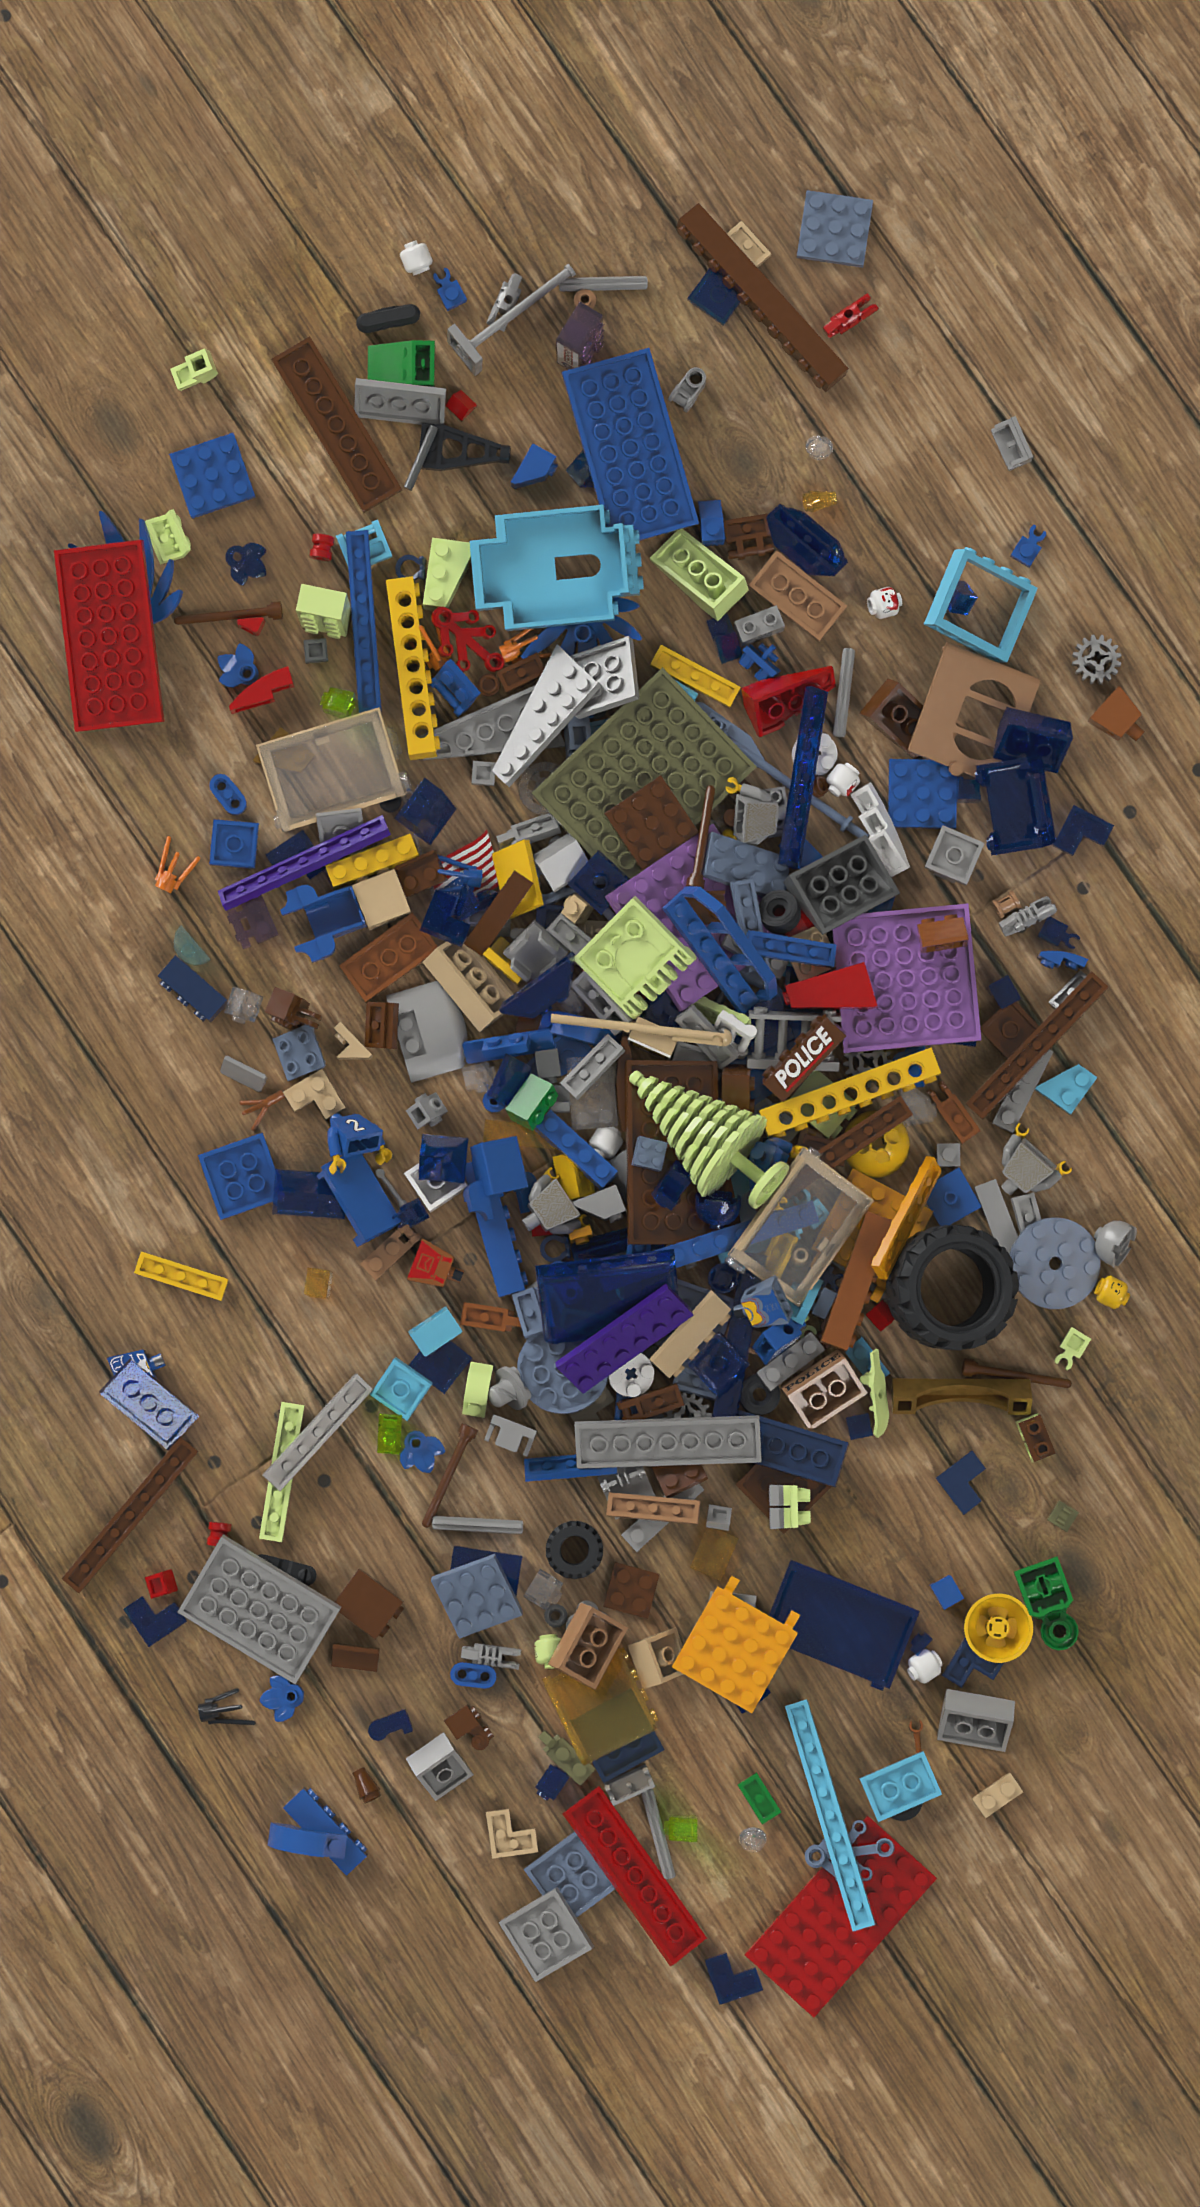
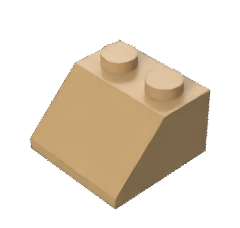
M676 1627L627 1645L643 1689L662 1684L683 1675V1673L672 1668L683 1647Z

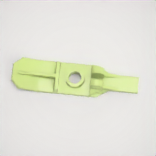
M875 1349L870 1353L871 1369L860 1377V1382L871 1387L870 1397L873 1405L869 1407V1410L874 1412L875 1426L873 1434L879 1438L887 1428L889 1408L885 1375L880 1366L879 1349Z

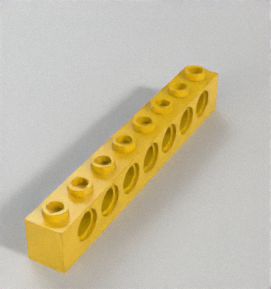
M413 576L386 580L409 758L410 760L437 757L436 750L441 748L439 736H434V728L438 727L436 714L431 713V706H434L435 702L433 692L428 690V684H432L431 672L426 670L425 662H429L428 649H423L422 640L425 639L419 629V619L423 618L422 605H417L416 598L420 597L419 583H414ZM403 599L411 600L410 605L406 607L399 605V603ZM407 620L414 622L411 628H404L402 624ZM409 642L417 644L413 650H407L405 646ZM411 664H418L420 666L416 672H410L408 667ZM418 685L423 688L419 694L411 692L414 686ZM419 707L426 710L421 716L413 714L414 710ZM421 729L428 731V735L424 738L416 736L417 732Z
M931 1047L761 1109L758 1113L767 1119L764 1129L767 1138L771 1136L781 1138L786 1136V1131L794 1128L795 1132L808 1128L807 1123L816 1120V1123L819 1124L830 1120L829 1115L838 1113V1116L851 1112L850 1108L859 1105L860 1108L873 1104L872 1100L881 1097V1100L894 1096V1091L902 1089L904 1093L915 1089L916 1083L923 1081L926 1085L937 1081L936 1076L940 1075L941 1071ZM916 1065L920 1068L921 1074L919 1077H912L909 1074L910 1066ZM888 1074H897L899 1076V1083L897 1085L889 1084L887 1081ZM868 1081L876 1082L878 1085L877 1092H868L865 1087ZM846 1089H853L857 1095L856 1099L848 1101L844 1097V1091ZM832 1097L835 1101V1106L831 1109L825 1108L822 1104L823 1098ZM805 1104L812 1106L814 1110L813 1115L809 1117L804 1116L801 1113V1107ZM783 1112L789 1113L792 1116V1122L787 1125L782 1124L779 1120V1115Z

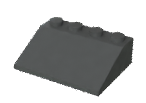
M867 835L795 871L784 881L789 893L796 898L801 910L822 935L900 894Z

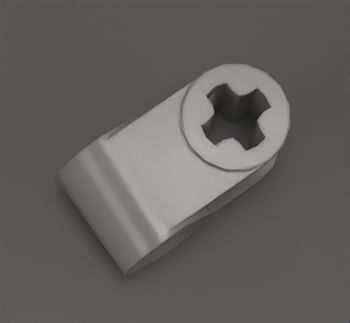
M697 367L691 368L681 382L673 389L668 400L676 402L687 413L706 385L705 372ZM693 375H699L702 381L699 384H692L690 378Z

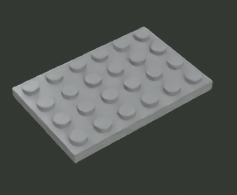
M223 1535L182 1603L178 1613L296 1684L340 1611L341 1606Z

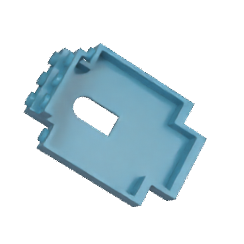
M604 505L495 515L497 538L470 541L476 610L503 609L506 631L615 621V615H619L618 601H613V598L640 595V590L644 589L643 576H638V567H642L641 553H636V544H640L639 530H634L633 525L624 526L623 523L613 524L614 527H607L606 524H610V512L605 510ZM589 554L596 556L600 560L601 568L595 576L557 580L555 558Z

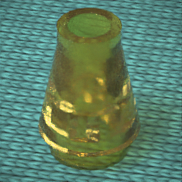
M808 491V493L802 496L804 510L814 513L829 506L837 505L836 492Z

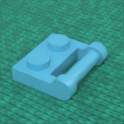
M378 519L372 521L371 525L355 530H368L369 535L372 533L377 535L376 538L369 540L371 565L393 557ZM346 534L336 535V538L348 566Z

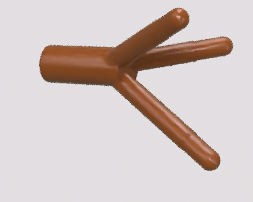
M281 1090L264 1100L240 1101V1105H255L242 1111V1115L262 1108L251 1128L252 1131L257 1129L268 1108L285 1098Z

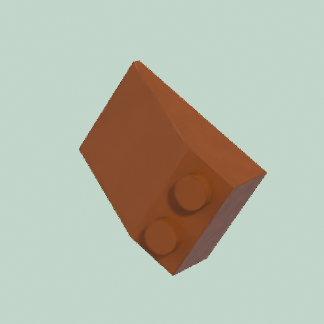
M957 914L946 915L944 920L935 921V918H927L921 920V924H917L921 954L965 947L968 944L969 938L963 917L958 918Z

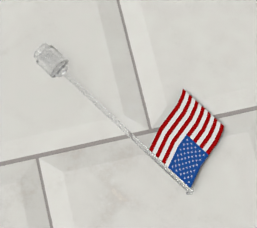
M389 727L386 729L395 758L398 760L400 759L399 755L403 751L397 732H394L393 727ZM376 737L375 740H376V744H377V747H378V750H379V754H380L381 759H383V755H382V752H381V749H380V746H379V742H378V739H377V737ZM404 795L402 799L419 855L424 854L407 796ZM487 830L473 842L445 856L467 865L477 866L476 869L483 870L481 887H474V891L464 890L440 893L438 891L440 888L466 885L462 883V877L446 875L448 881L429 888L440 922L438 924L439 927H445L447 924L445 921L456 912L488 895L499 886L492 858L494 851ZM441 861L444 870L457 872L466 870Z

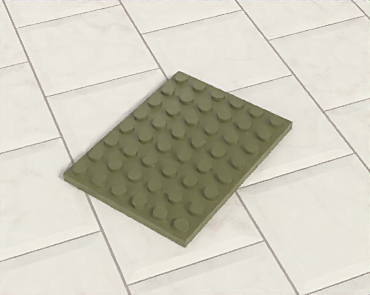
M662 667L639 689L638 700L626 703L544 780L531 795L571 837L577 840L578 844L618 886H621L642 871L605 817V812L659 776H662L696 826L702 818L707 786L712 785L715 787L713 810L729 794L726 791V786L730 788L736 786L734 783L728 782V778L734 777L740 784L756 768V765Z

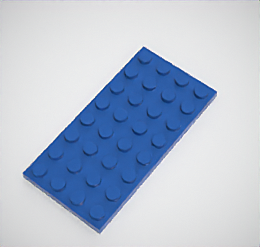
M650 348L563 371L562 377L599 505H604L605 510L610 512V524H606L607 527H614L613 524L623 523L624 526L633 525L634 530H639V539L641 541L698 525V517Z

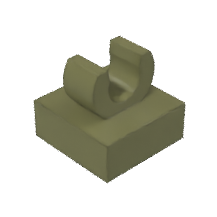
M1058 1500L1047 1520L1067 1532L1079 1512Z

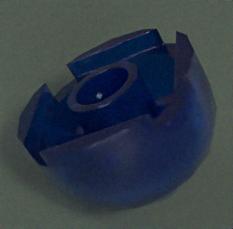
M715 1191L709 1196L707 1194L706 1197L700 1196L699 1192L695 1194L696 1213L699 1219L704 1223L710 1224L712 1229H723L724 1225H728L736 1220L740 1213L741 1196L738 1194L737 1198L732 1197V1192Z

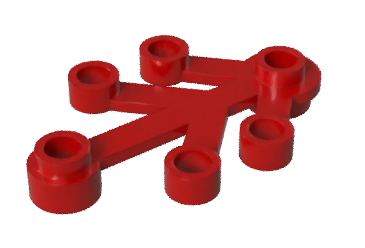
M438 607L433 611L431 619L434 626L440 632L441 645L438 648V653L441 657L446 658L453 654L454 648L450 644V631L455 635L458 660L455 664L462 672L469 670L471 666L467 657L466 646L484 661L488 671L497 672L503 668L504 658L501 654L496 652L490 654L472 638L483 637L486 640L493 638L496 635V629L493 625L461 628L455 623L462 621L469 625L476 623L479 620V614L476 610L452 613L446 607ZM469 614L474 616V621L470 620ZM439 615L444 617V622L440 621ZM486 629L491 631V636L486 634ZM443 647L448 648V654L443 651ZM490 660L495 662V667L491 666ZM461 661L465 663V669L460 666Z

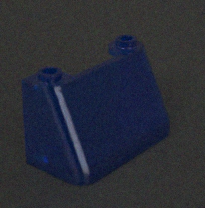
M1039 754L976 766V782L980 783L982 787H986L993 832L987 837L986 844L988 850L991 851V856L1043 848L1055 843L1056 835L1044 763Z

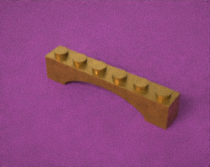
M892 1378L893 1414H916V1411L921 1408L939 1403L974 1402L1003 1409L1008 1412V1415H1031L1032 1390L1030 1379Z

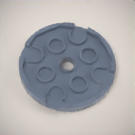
M1051 1217L1031 1223L1021 1232L1010 1251V1256L1014 1262L1013 1271H1017L1018 1292L1028 1301L1039 1307L1048 1309L1071 1307L1089 1295L1099 1277L1100 1258L1096 1253L1095 1240L1084 1227L1069 1219ZM1052 1257H1057L1061 1261L1059 1268L1056 1270L1051 1269L1049 1266V1261Z
M556 1322L558 1329L549 1330L526 1340L519 1353L517 1369L522 1383L531 1393L530 1400L536 1406L555 1414H572L589 1407L600 1397L606 1387L608 1377L583 1394L563 1374L558 1373L555 1362L591 1336L559 1329L560 1322Z

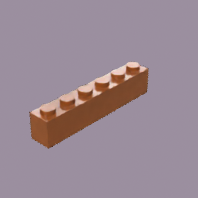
M866 1211L820 1343L845 1352L849 1347L853 1348L857 1335L853 1334L856 1325L861 1326L864 1318V1313L861 1310L863 1305H868L872 1295V1292L869 1291L871 1282L876 1283L878 1278L871 1266L872 1260L891 1226V1219Z

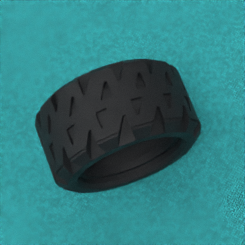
M944 1225L920 1231L907 1239L886 1280L885 1289L890 1299L887 1300L893 1318L900 1323L898 1326L910 1338L919 1341L922 1345L946 1350L973 1349L984 1345L988 1340L1000 1334L1007 1326L1005 1322L1014 1314L1018 1299H1015V1296L1019 1290L1017 1271H1013L1014 1262L1006 1248L1001 1247L996 1238L972 1226ZM949 1249L960 1251L972 1259L980 1271L983 1282V1294L978 1308L967 1320L954 1326H948L936 1320L926 1309L921 1296V1280L925 1268L935 1256Z

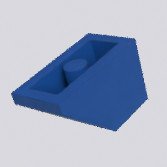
M532 444L511 480V487L518 489L546 481L549 475L552 477L558 467L556 456Z
M721 500L698 501L701 543L704 546L724 545L725 534Z

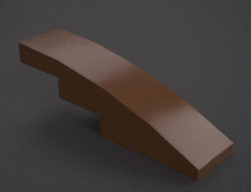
M514 870L463 944L480 956H483V953L492 944L533 885V882Z
M627 1036L620 1038L619 1045L624 1048L625 1052L616 1060L615 1072L616 1110L621 1132L626 1131V1061L633 1060Z

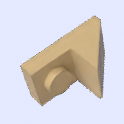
M341 1022L334 1027L337 1032L334 1036L343 1045L349 1044L337 1056V1059L370 1060L373 1057Z

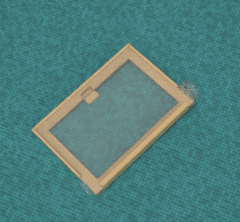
M380 707L256 745L277 815L273 816L276 828H282L283 832L317 822L316 813L364 808L413 793L407 771L401 773L399 771Z
M812 1147L808 1150L802 1148L790 1165L788 1173L780 1186L761 1206L725 1259L729 1266L741 1274L749 1270L762 1281L776 1275L786 1298L797 1307H800L809 1290H812L874 1201L819 1158L822 1154Z

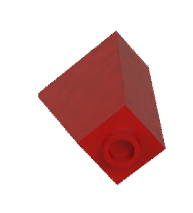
M865 962L785 985L786 991L782 992L785 1004H790L792 1009L878 1008Z

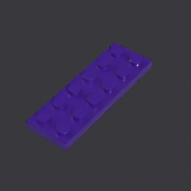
M664 1284L556 1361V1367L584 1394L694 1316L689 1306L667 1284Z

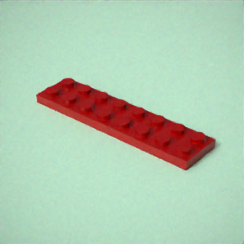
M600 1786L593 1789L562 1813L669 1966L676 1964L707 1939Z

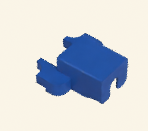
M301 885L286 892L287 903L284 908L280 909L282 916L303 908L305 909L315 939L295 946L294 949L296 953L307 954L312 963L333 955L336 949L335 938L367 927L352 886L318 897L313 887Z
M517 1136L482 1142L471 1146L472 1166L476 1182L468 1184L463 1190L464 1202H467L469 1213L477 1212L483 1216L485 1221L494 1219L489 1196L508 1191L516 1192L521 1214L530 1212L527 1206L530 1203L528 1196L537 1180L532 1173L525 1172Z

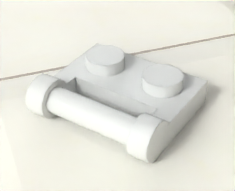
M722 1010L717 1017L714 1027L719 1033H724V1029L731 1032L732 1042L730 1045L739 1053L737 1058L744 1059L748 1053V1045L751 1039L755 1038L757 1029L753 1025H745L733 1014ZM737 1033L742 1036L738 1045L734 1043Z

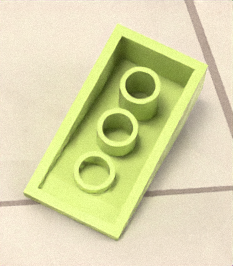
M684 529L677 530L650 557L652 563L701 609L717 621L749 591L744 576Z

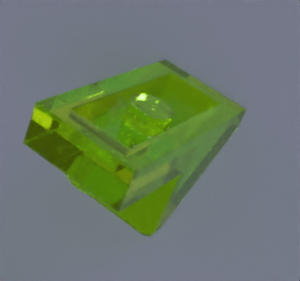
M379 1413L377 1453L400 1455L402 1415Z

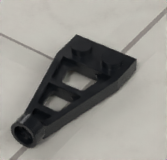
M422 423L420 447L429 426L432 425L438 428L421 468L422 470L445 471L491 463H510L511 446L501 445L446 425ZM446 439H453L462 444V454L459 457L449 459L443 457V442ZM472 443L483 446L485 448L484 456L481 458H469L467 456L468 445ZM498 450H501L500 457L496 455Z

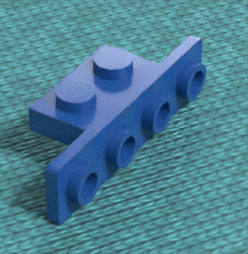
M551 1028L463 1042L462 1046L466 1062L468 1064L555 1049L553 1034L550 1033Z

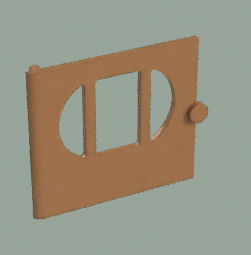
M946 642V645L942 647L943 653L907 751L949 767V772L954 776L965 773L1002 788L1038 690L1040 679ZM982 680L997 681L1010 691L1015 707L972 691L970 687ZM966 696L1012 714V719L1002 744L956 726V721ZM953 733L998 750V753L986 760L969 758L957 747Z

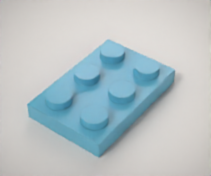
M924 1751L859 1778L878 1822L942 1795Z

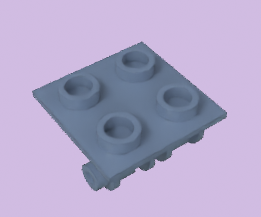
M304 1025L273 1038L287 1081L325 1068L326 1061L323 1059L314 1028Z

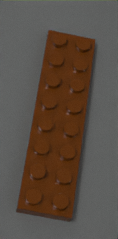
M309 336L272 358V363L363 514L401 492V486L311 337Z

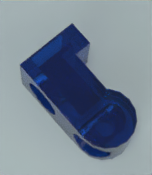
M405 1708L373 1721L369 1726L368 1733L373 1740L380 1741L386 1738L388 1734L402 1729L405 1735L413 1732L414 1729Z

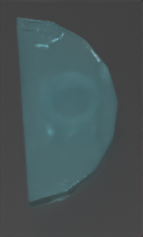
M181 925L175 932L174 950L178 957L191 965H202L209 962L211 959Z

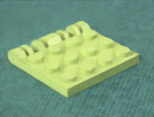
M636 896L573 958L623 1011L634 1020L642 1014V1010L645 1011L648 1008L647 1002L640 995L636 994L639 990L649 1000L655 1001L657 999L656 994L661 995L671 985V980L675 981L678 978L677 972L670 965L666 964L669 960L679 970L685 971L688 967L687 965H691L697 959L691 949L684 946Z

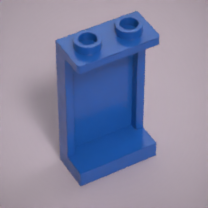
M363 1154L345 1158L341 1156L340 1158L346 1162V1168L342 1173H340V1169L337 1167V1171L331 1174L329 1167L333 1161H330L321 1167L323 1171L317 1175L319 1180L323 1177L325 1178L358 1236L353 1239L357 1247L386 1233L402 1222Z

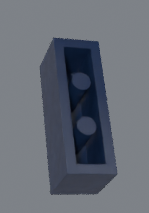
M176 955L158 974V977L161 979L159 984L168 992L173 989L179 994L176 999L186 1007L190 1004L195 1008L194 1014L203 1022L206 1019L212 1022L229 1003L226 998Z

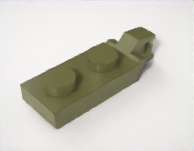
M545 1730L539 1735L538 1738L547 1745L543 1749L547 1753L546 1755L580 1786L595 1771L596 1768L563 1737L557 1734L553 1738Z

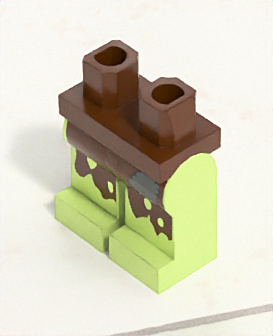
M1035 1413L1015 1421L1022 1440L1026 1442L1024 1445L1031 1462H1036L1056 1454L1041 1415Z

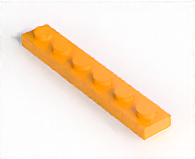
M926 1156L922 1165H920L904 1201L901 1202L897 1215L892 1220L891 1226L883 1238L877 1254L873 1257L871 1266L879 1279H888L942 1172L935 1157Z

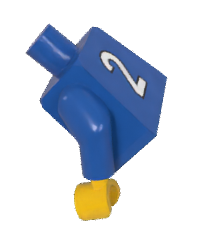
M336 1113L330 1118L331 1126L327 1131L330 1157H333V1162L329 1167L331 1174L337 1171V1167L340 1169V1173L346 1168V1162L340 1158V1155L345 1158L379 1151L375 1156V1161L379 1165H382L384 1162L387 1163L392 1158L391 1150L384 1147L383 1130L360 1114L342 1116Z

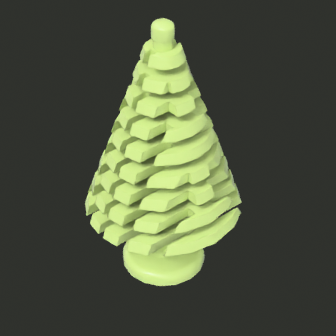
M637 1070L630 1075L629 1081L639 1087L637 1094L640 1099H644L645 1096L647 1097L645 1101L647 1110L653 1111V1119L656 1124L661 1123L660 1130L662 1134L668 1135L667 1142L670 1147L675 1148V1153L679 1160H684L682 1165L688 1173L690 1171V1179L697 1185V1189L702 1197H706L707 1194L709 1196L715 1190L717 1191L737 1169L756 1183L748 1199V1203L752 1208L760 1207L780 1186L789 1170L787 1163L779 1161L765 1173L747 1159L756 1142L759 1141L767 1124L766 1117L758 1114L752 1116L753 1113L750 1111L740 1110L732 1104L726 1106L725 1102L721 1100L713 1101L712 1097L706 1095L699 1097V1093L693 1090L687 1091L685 1094L683 1092L685 1087L674 1086L672 1088V1083L662 1081L657 1085L659 1078L650 1076L646 1079Z

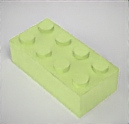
M301 584L296 613L301 627L305 628V632L311 634H318V631L325 632L328 637L340 639L341 636L346 637L351 617V606L347 593Z

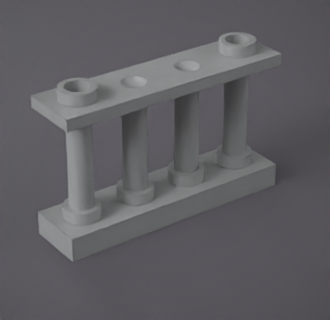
M754 1007V1010H749L748 1015L749 1019H756L755 1027L757 1033L755 1035L754 1052H752V1055H747V1068L767 1069L771 1065L773 1067L776 1066L780 1061L778 1059L779 1056L787 1049L788 1020H802L801 1033L804 1032L806 1034L810 1030L811 1021L817 1016L822 1017L826 1013L834 1022H841V1014L836 1013L834 1009H823L822 1013L768 1011L766 1007ZM765 1019L779 1020L778 1045L775 1056H766V1053L763 1052ZM831 1052L814 1071H839V1059L834 1058Z

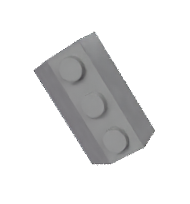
M947 1689L942 1705L937 1740L1005 1752L1014 1722L1015 1701Z

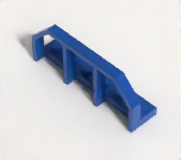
M686 886L662 908L738 1013L745 1014L759 1000L770 1001L778 994L774 973L726 907L703 888ZM685 897L695 898L712 911L720 922H711L706 927ZM711 933L730 934L744 954H734L729 959ZM734 965L753 966L763 979L765 989H760L754 993Z

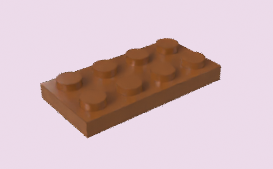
M412 912L340 964L339 967L367 1003L421 964L438 946Z

